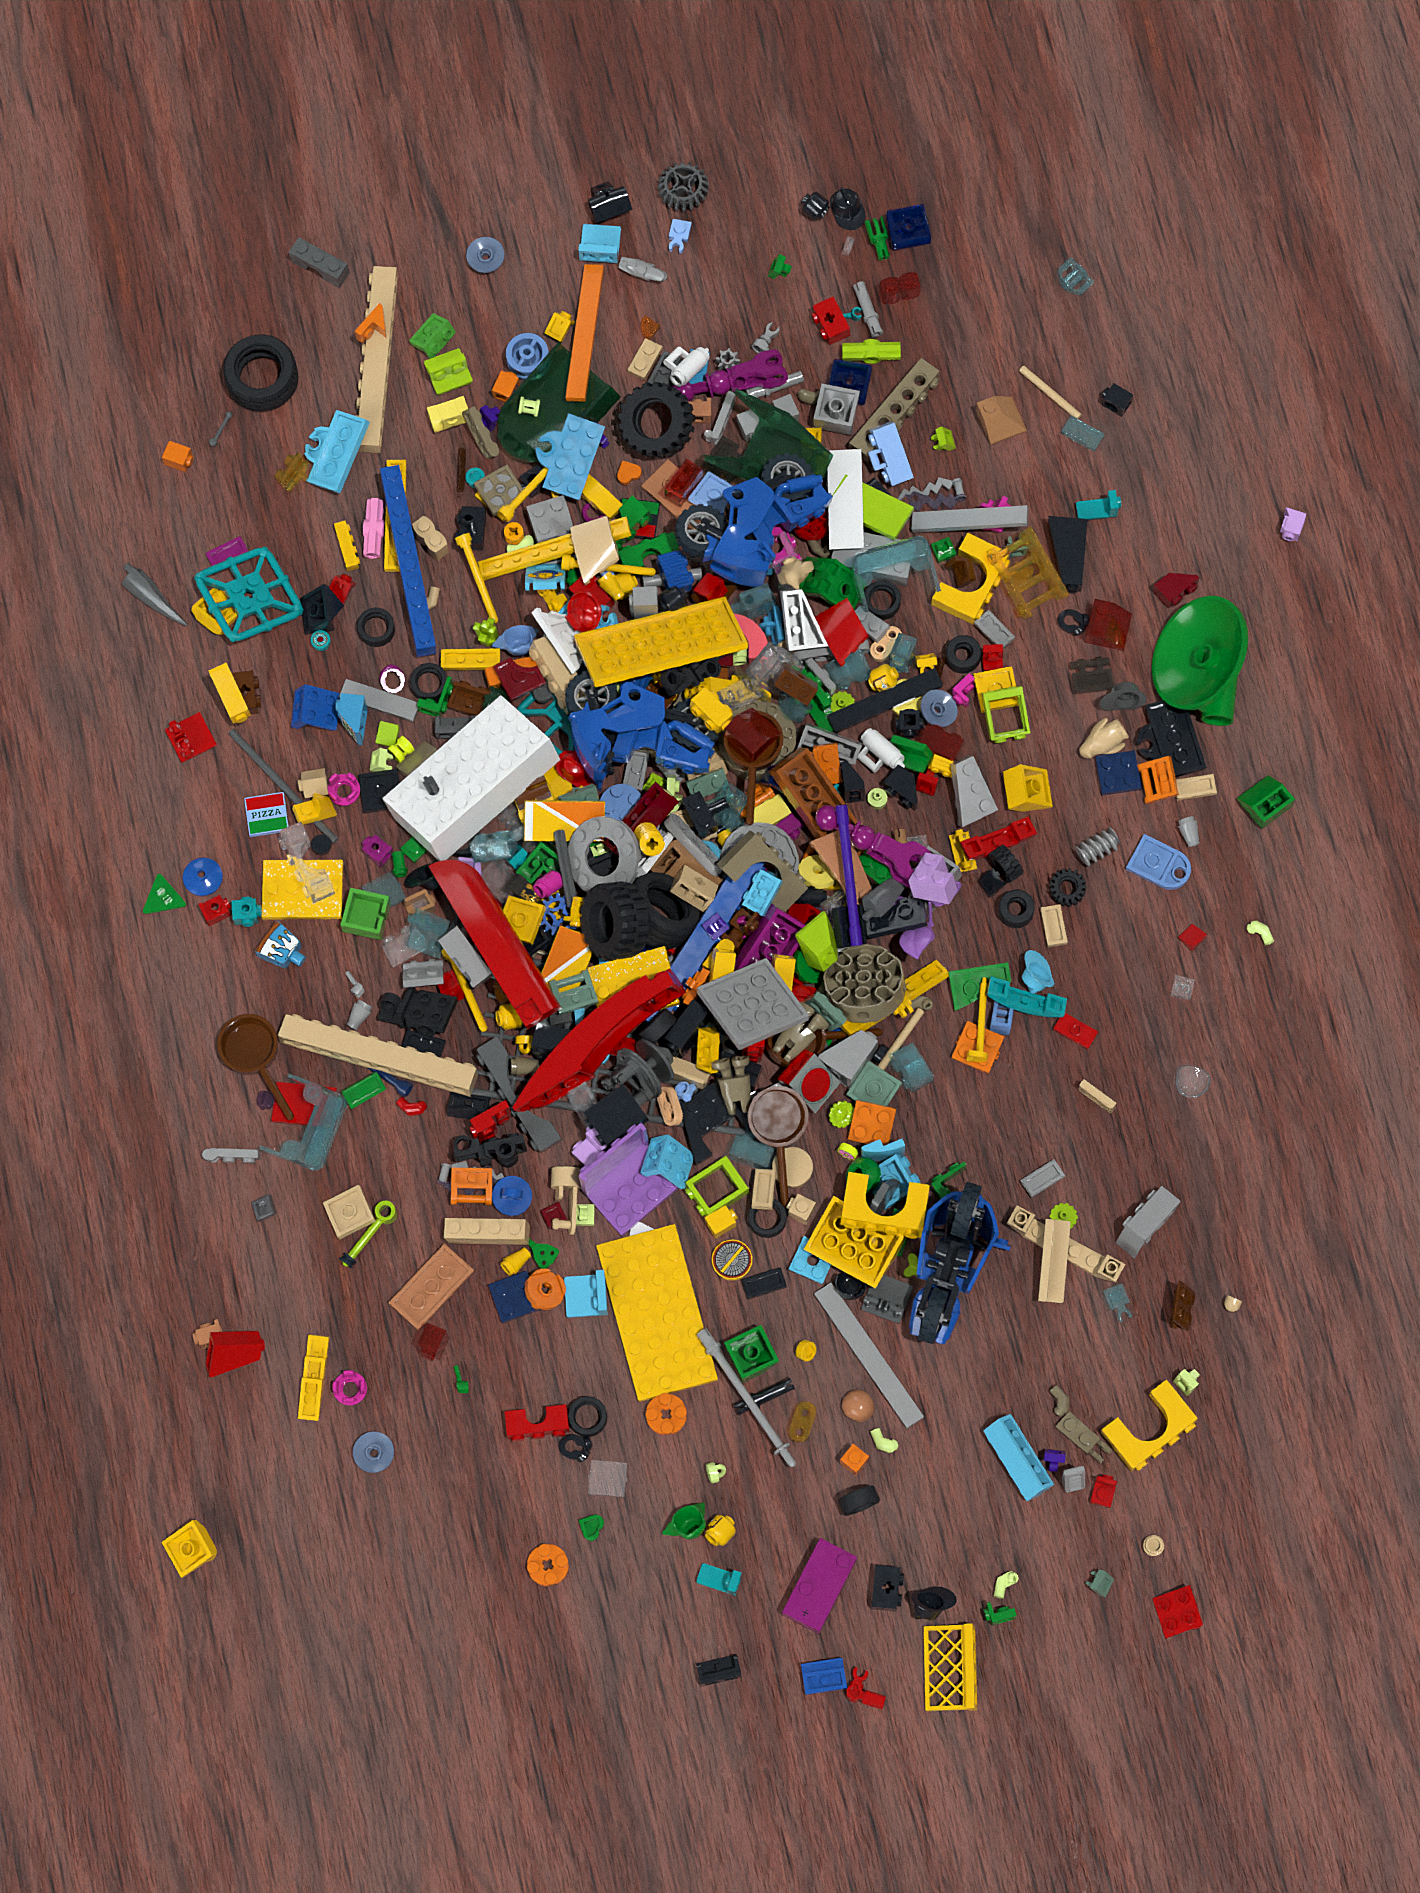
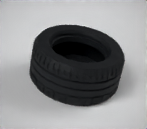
M266 334L250 335V337H245V339L238 341L227 352L228 354H226L223 363L224 380L230 395L240 406L257 412L271 411L276 409V407L279 408L281 405H284L296 391L299 378L297 364L291 349L282 340ZM265 357L273 359L281 366L279 378L274 384L266 388L256 389L249 387L240 379L242 369L255 358Z
M651 872L639 876L632 885L637 887L639 892L643 894V900L647 903V911L650 914V931H648L649 937L645 944L655 948L665 946L666 949H672L680 946L696 928L700 918L699 909L671 893L670 889L674 877L659 872ZM651 903L660 907L670 919L660 914Z

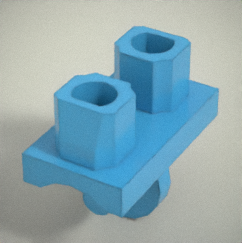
M773 606V610L763 617L764 622L759 624L766 637L771 636L772 647L786 640L785 630L782 629V624H784L783 613L779 606Z

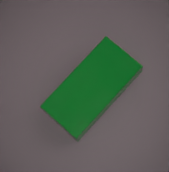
M377 1071L341 1090L350 1108L353 1109L386 1090V1087Z

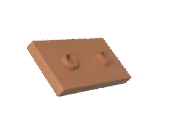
M667 460L641 485V488L657 502H660V505L676 519H678L684 509H689L691 505L696 506L688 501V498L697 487V484L670 460ZM695 520L694 522L699 524L701 520ZM691 524L687 527L689 530L695 529Z
M444 1243L391 1299L389 1305L419 1331L475 1271Z

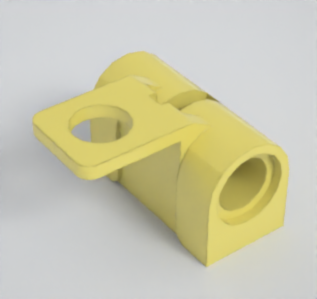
M464 396L427 407L434 433L466 423L462 415V411L468 409Z

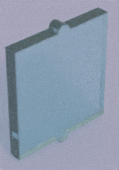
M392 871L361 886L363 891L389 896L391 900L390 907L404 901L406 898L401 889V883L396 880Z

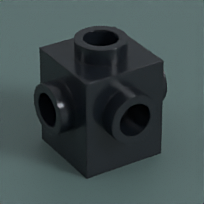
M900 710L899 718H895L896 730H899V735L904 736L906 739H913L919 736L920 730H923V718H920L919 710Z

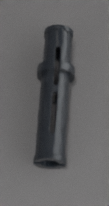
M789 1377L757 1394L752 1393L750 1395L760 1408V1405L795 1390V1387L792 1384L785 1388L786 1385L792 1383ZM744 1400L734 1403L735 1409L744 1406L737 1410L739 1416L750 1410Z

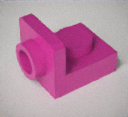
M970 673L952 690L954 701L965 708L969 706V698L964 694L968 695L975 687V678Z

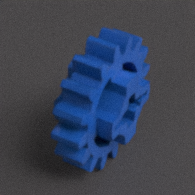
M557 893L556 898L550 895L549 901L543 899L546 910L540 925L546 924L545 931L551 929L552 935L559 930L560 923L564 921L563 917L557 920L556 915L550 911L554 912L562 909V913L565 916H570L565 909L567 904L565 894L563 897H560V894ZM560 901L557 907H548L551 903ZM546 914L551 915L553 919L552 925L548 923ZM570 923L567 926H565L566 928L572 927L573 929H576V927L570 926Z

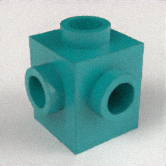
M242 897L241 900H232V918L235 925L251 927L259 923V917H262L261 905H258L256 899Z

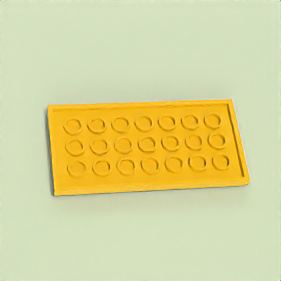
M726 597L574 635L575 643L595 687L748 649V642Z
M673 1224L596 1245L602 1269L605 1272V1280L638 1402L653 1399L663 1393L671 1394L718 1381L712 1356L707 1355L705 1352L707 1349L696 1336L704 1327L676 1225Z

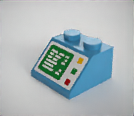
M341 693L340 699L336 701L338 717L357 744L363 746L368 713L365 696Z

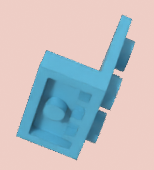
M583 224L581 244H579V259L581 261L618 263L621 227Z
M761 869L760 872L754 875L752 887L745 892L742 905L754 912L757 911L761 916H765L783 881L775 877V873Z
M668 1134L651 1138L640 1173L645 1177L661 1174L678 1188L685 1189V1182L688 1180L694 1160L693 1153Z
M596 1270V1275L564 1278L566 1287V1315L568 1318L608 1315L604 1270Z

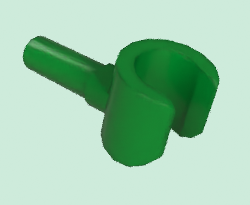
M455 1365L457 1390L459 1393H468V1381H462L459 1366Z

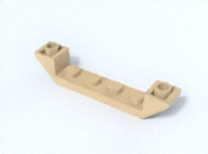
M1016 1206L1007 1224L1025 1239L1043 1248L1045 1224L1034 1219V1214ZM1069 1238L1067 1257L1069 1263L1095 1277L1116 1283L1125 1266L1124 1263L1108 1254L1104 1257Z

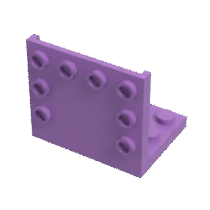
M642 1123L631 1126L627 1130L626 1136L622 1139L617 1138L607 1152L602 1151L595 1158L596 1161L591 1165H585L580 1170L581 1174L579 1175L583 1194L595 1205L621 1237L679 1189L661 1174L645 1177L640 1173L649 1147L647 1129Z

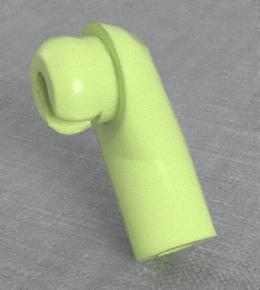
M526 535L518 545L508 544L507 553L534 545L533 537Z
M1257 920L1251 921L1247 925L1248 932L1250 934L1255 932L1260 934L1265 945L1274 942L1267 925Z
M880 1428L870 1431L877 1449L887 1453H892L898 1449V1442L894 1439L883 1438Z
M1009 1571L997 1578L994 1597L1004 1599L1005 1588L1017 1583L1019 1578L1017 1573Z

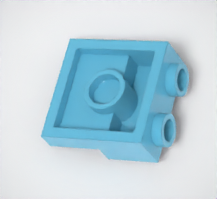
M895 1154L879 1164L881 1180L877 1188L872 1192L874 1196L883 1182L894 1178L901 1182L884 1210L907 1198L909 1182L921 1183L919 1177L915 1173L912 1174L908 1167L911 1164L907 1157H902L901 1154Z

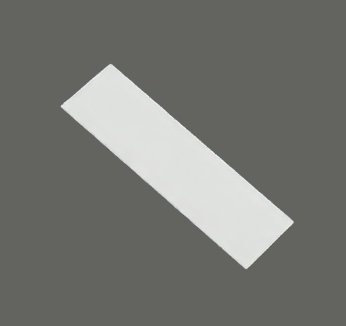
M861 449L827 451L828 493L833 495L832 501L828 506L829 549L864 548ZM845 474L848 475L841 484V486L838 488V490L835 492L836 488L840 484Z

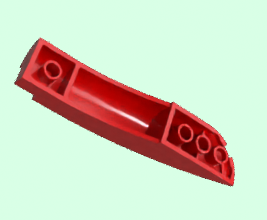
M442 860L429 865L440 887L525 1027L529 1029L562 1009L480 873L469 864L457 860Z
M669 968L666 971L657 973L653 979L645 974L592 1011L565 1036L540 1065L512 1107L513 1110L525 1112L535 1108H543L595 1078V1071L631 1031L651 1015L687 993L674 972Z

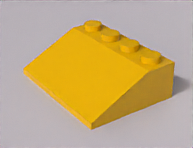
M833 1196L804 1250L876 1289L904 1244L906 1236L901 1234L888 1235L882 1231L869 1232L864 1228L858 1227L850 1229L840 1225L844 1201Z

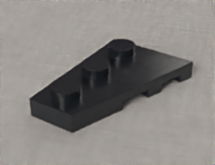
M913 896L908 899L905 897L899 900L900 903L892 906L882 917L870 918L866 921L869 939L928 926L925 900L914 898Z

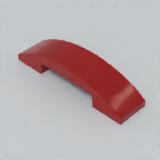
M1028 816L1012 822L1008 827L978 837L977 835L961 841L960 845L968 860H976L989 856L992 851L1002 844L1008 849L1034 837L1037 835V832Z

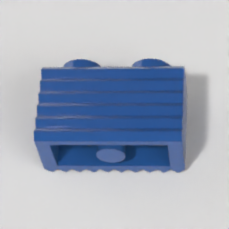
M681 550L658 555L656 563L666 590L675 585L679 589L683 587L686 592L691 591L694 577L692 572L687 570V558L685 555H682Z

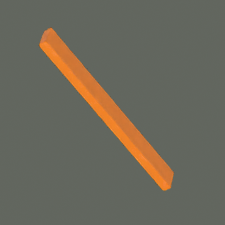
M584 265L565 397L566 401L586 402L604 265Z

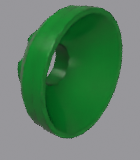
M857 1158L847 1169L846 1182L848 1172L854 1173L856 1169L860 1168L862 1174L869 1175L866 1194H869L879 1185L881 1170L873 1159Z

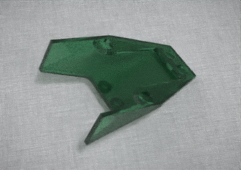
M732 387L731 391L759 418L754 433L743 456L740 458L701 454L700 458L745 480L755 477L761 480L764 465L767 464L770 458L773 459L777 454H796L799 458H804L807 465L810 464L811 472L815 475H821L823 479L833 454L790 413Z

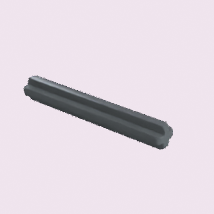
M564 830L554 831L565 898L567 907L571 908L573 897L577 896Z

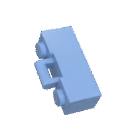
M890 421L870 429L869 441L876 449L869 451L868 454L874 471L883 468L884 471L881 472L882 478L885 483L888 482L891 486L914 478L895 423ZM877 453H880L883 461V463L881 464L879 462Z

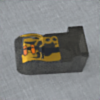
M513 874L504 889L520 899L538 904L543 899L537 896L533 885L521 874Z

